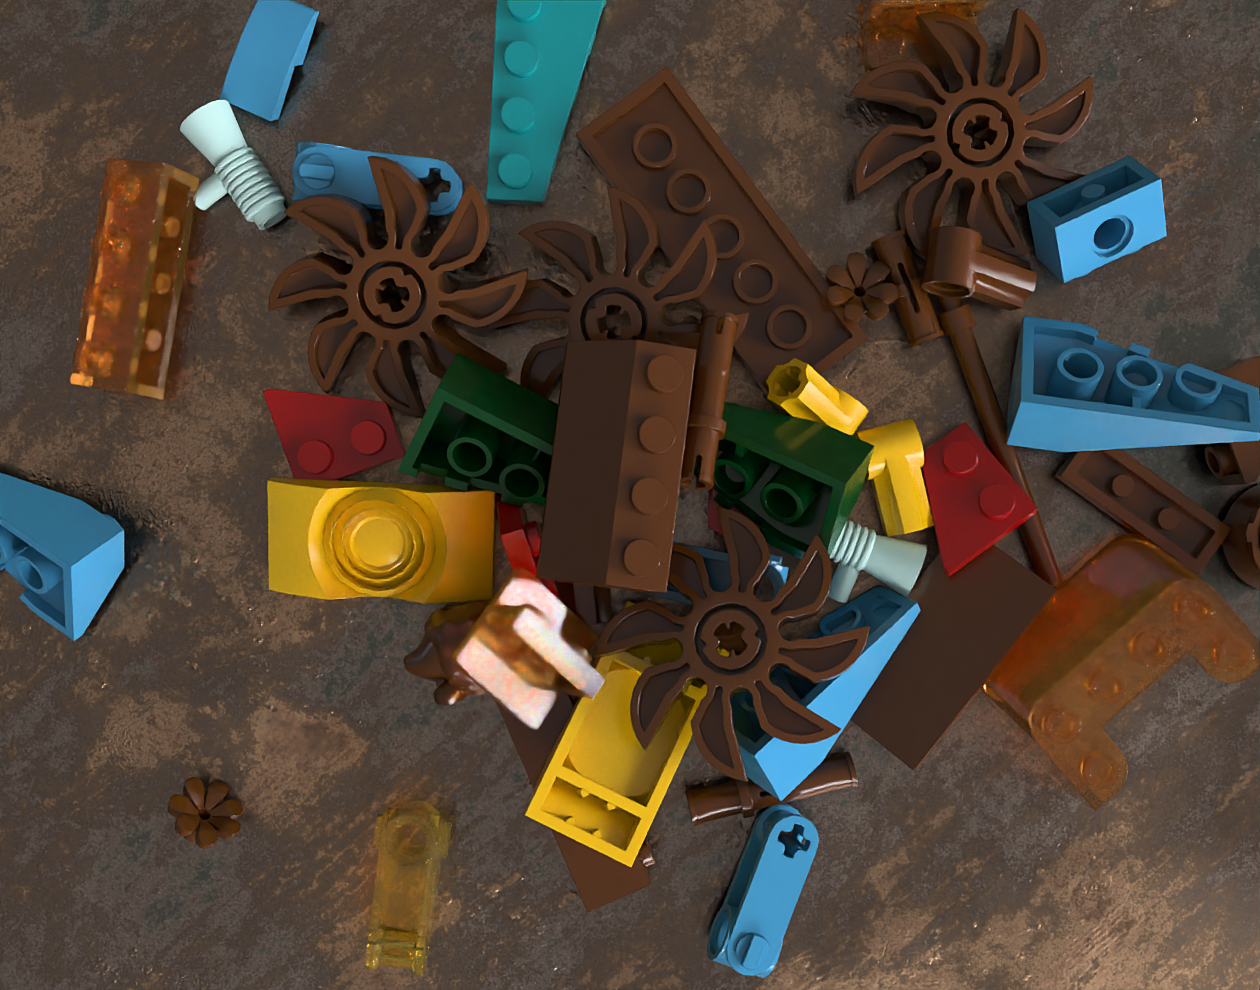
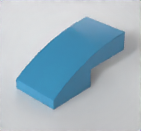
M258 0L238 42L219 99L227 100L230 104L269 121L278 120L294 68L304 63L319 11L295 0Z

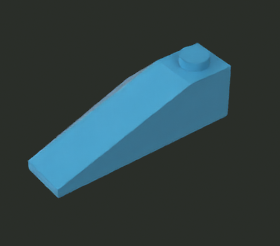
M1023 316L1008 398L1006 445L1057 452H1079L1260 440L1259 388L1191 363L1185 364L1180 368L1148 357L1151 349L1132 342L1130 348L1126 349L1096 338L1099 330L1081 323Z
M0 473V571L5 569L26 589L21 593L20 600L35 614L75 641L83 635L124 569V529L112 516L101 514L80 499Z
M877 585L823 617L819 625L820 630L804 639H816L870 626L866 645L859 658L846 672L834 679L813 684L792 674L784 667L775 668L769 676L770 681L780 687L791 699L841 728L832 737L818 743L806 745L780 741L761 729L753 705V696L750 693L740 691L733 696L731 705L734 711V728L747 778L782 801L822 763L921 610L917 602L881 585Z

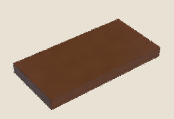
M995 545L989 547L949 578L942 570L939 552L906 596L918 603L921 610L850 720L916 772L1057 595V589Z

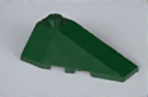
M725 402L722 419L727 424L723 440H719L713 476L714 486L712 488L718 494L714 501L726 509H731L732 506H735L760 526L759 530L766 542L777 549L802 559L817 535L826 547L830 557L862 490L874 445L821 422ZM695 465L694 475L697 476L698 466Z

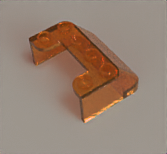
M1115 534L1106 538L1063 575L1060 582L1053 584L1052 587L1057 589V595L979 691L1069 795L1094 811L1098 810L1123 787L1128 774V765L1124 754L1102 727L1182 657L1189 653L1210 677L1226 683L1242 682L1260 669V641L1211 585L1150 541L1136 534Z

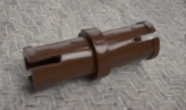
M902 229L872 241L871 246L874 248L878 260L886 263L891 269L886 277V282L896 285L899 290L898 298L894 303L908 336V343L910 347H914L942 336L944 332L939 326L928 293L922 288L923 276L921 277L909 247L905 236L906 232ZM897 265H899L902 270L903 276L906 281V285L903 282L902 276ZM909 293L911 294L917 313L914 311L913 305L908 295Z

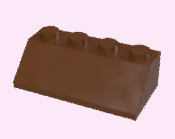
M642 340L567 341L535 578L652 594L667 593L697 349Z

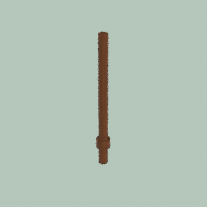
M935 295L942 313L937 316L940 327L943 329L944 337L949 335L951 337L991 451L1035 504L1016 449L1013 445H1006L1007 425L971 328L976 326V322L970 305L963 306L961 298ZM1037 510L1036 514L1019 525L1036 575L1052 585L1060 582L1062 577Z

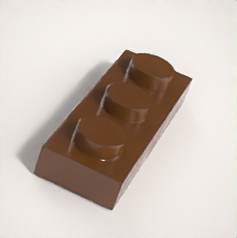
M1121 449L1071 452L1055 475L1060 481L1190 574L1199 575L1232 530Z

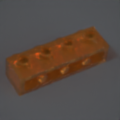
M107 158L104 181L101 187V200L95 236L92 242L86 290L82 301L83 308L77 344L73 355L70 384L163 400L199 185L198 177L164 162Z

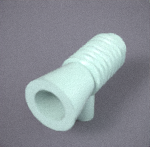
M216 100L191 113L182 122L180 132L215 167V173L190 192V197L194 204L205 211L221 197L229 193L247 222H255L259 230L270 228L284 219L287 215L284 213L286 208L283 205L285 196L277 187L272 176L268 174V170L264 167L258 155L255 154L254 149L247 146L227 100Z
M851 520L847 521L830 555V559L835 563L839 562L831 580L828 597L846 603L861 570H864L906 597L918 578L926 556L927 545L876 535L873 529L868 530L866 526L861 527V524H854Z

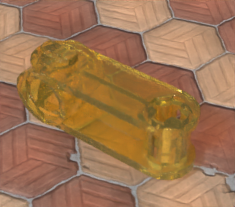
M409 801L400 807L388 806L385 814L377 815L373 848H379L366 951V970L375 971L381 965L413 969L414 976L423 977L425 974L430 950L441 856L447 857L452 826L451 822H445V813H440L429 803ZM404 824L418 826L426 836V843L420 846L407 844L400 835L399 827Z

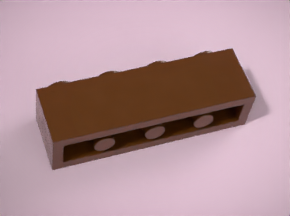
M561 667L516 686L510 692L501 693L495 700L533 789L550 751L569 719L582 691L576 676L566 679ZM551 828L587 913L651 885L649 866L655 864L656 859L647 837H645L632 867H629Z

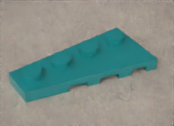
M497 0L486 193L488 203L544 206L564 141L565 130L571 111L574 109L588 56H590L596 37V29L607 0Z

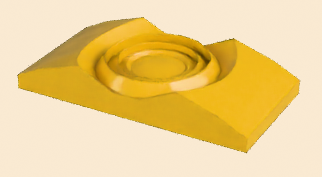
M270 478L267 480L269 590L326 600L368 596L392 597L422 604L493 599L496 492L474 486H469L466 492L445 485L291 478Z
M627 601L622 610L634 605V603ZM678 643L651 645L595 659L570 717L550 751L523 815L632 867L691 740L692 729L690 722L701 700L706 696L708 687L702 681H696L689 686L687 692L673 706L647 750H644L639 743L632 727L630 716L632 693L638 678L645 669L678 660L683 653L682 645ZM722 649L720 654L729 657L730 652Z

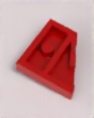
M279 389L263 391L294 479L340 481L401 459L407 452L393 411L386 402Z
M966 422L923 452L924 465L921 467L933 517V527L935 528L942 570L948 578L1036 514L1038 507Z
M496 493L500 536L533 632L555 627L552 604L561 602L557 582L535 578L541 538L537 522L532 521L528 523L524 506L520 507L502 502V494Z

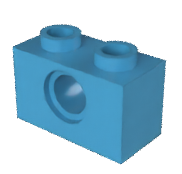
M1130 155L1027 202L1036 258L1063 283L1085 276L1100 266L1126 254L1137 252L1142 247L1167 236L1161 178Z

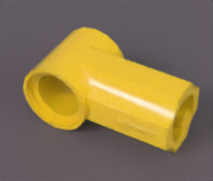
M797 358L784 365H777L766 380L769 386L767 399L788 416L821 422L853 436L869 413L868 409L843 390L829 384L809 364Z
M907 418L856 431L854 433L855 438L874 445L865 478L871 481L884 536L891 537L934 526L920 469L924 465L923 447L913 419Z

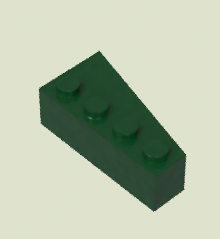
M456 353L436 389L397 472L416 478L419 472L445 478V486L466 492L469 485L500 493L502 494V502L520 507L523 506V503L529 502L545 506L558 404Z

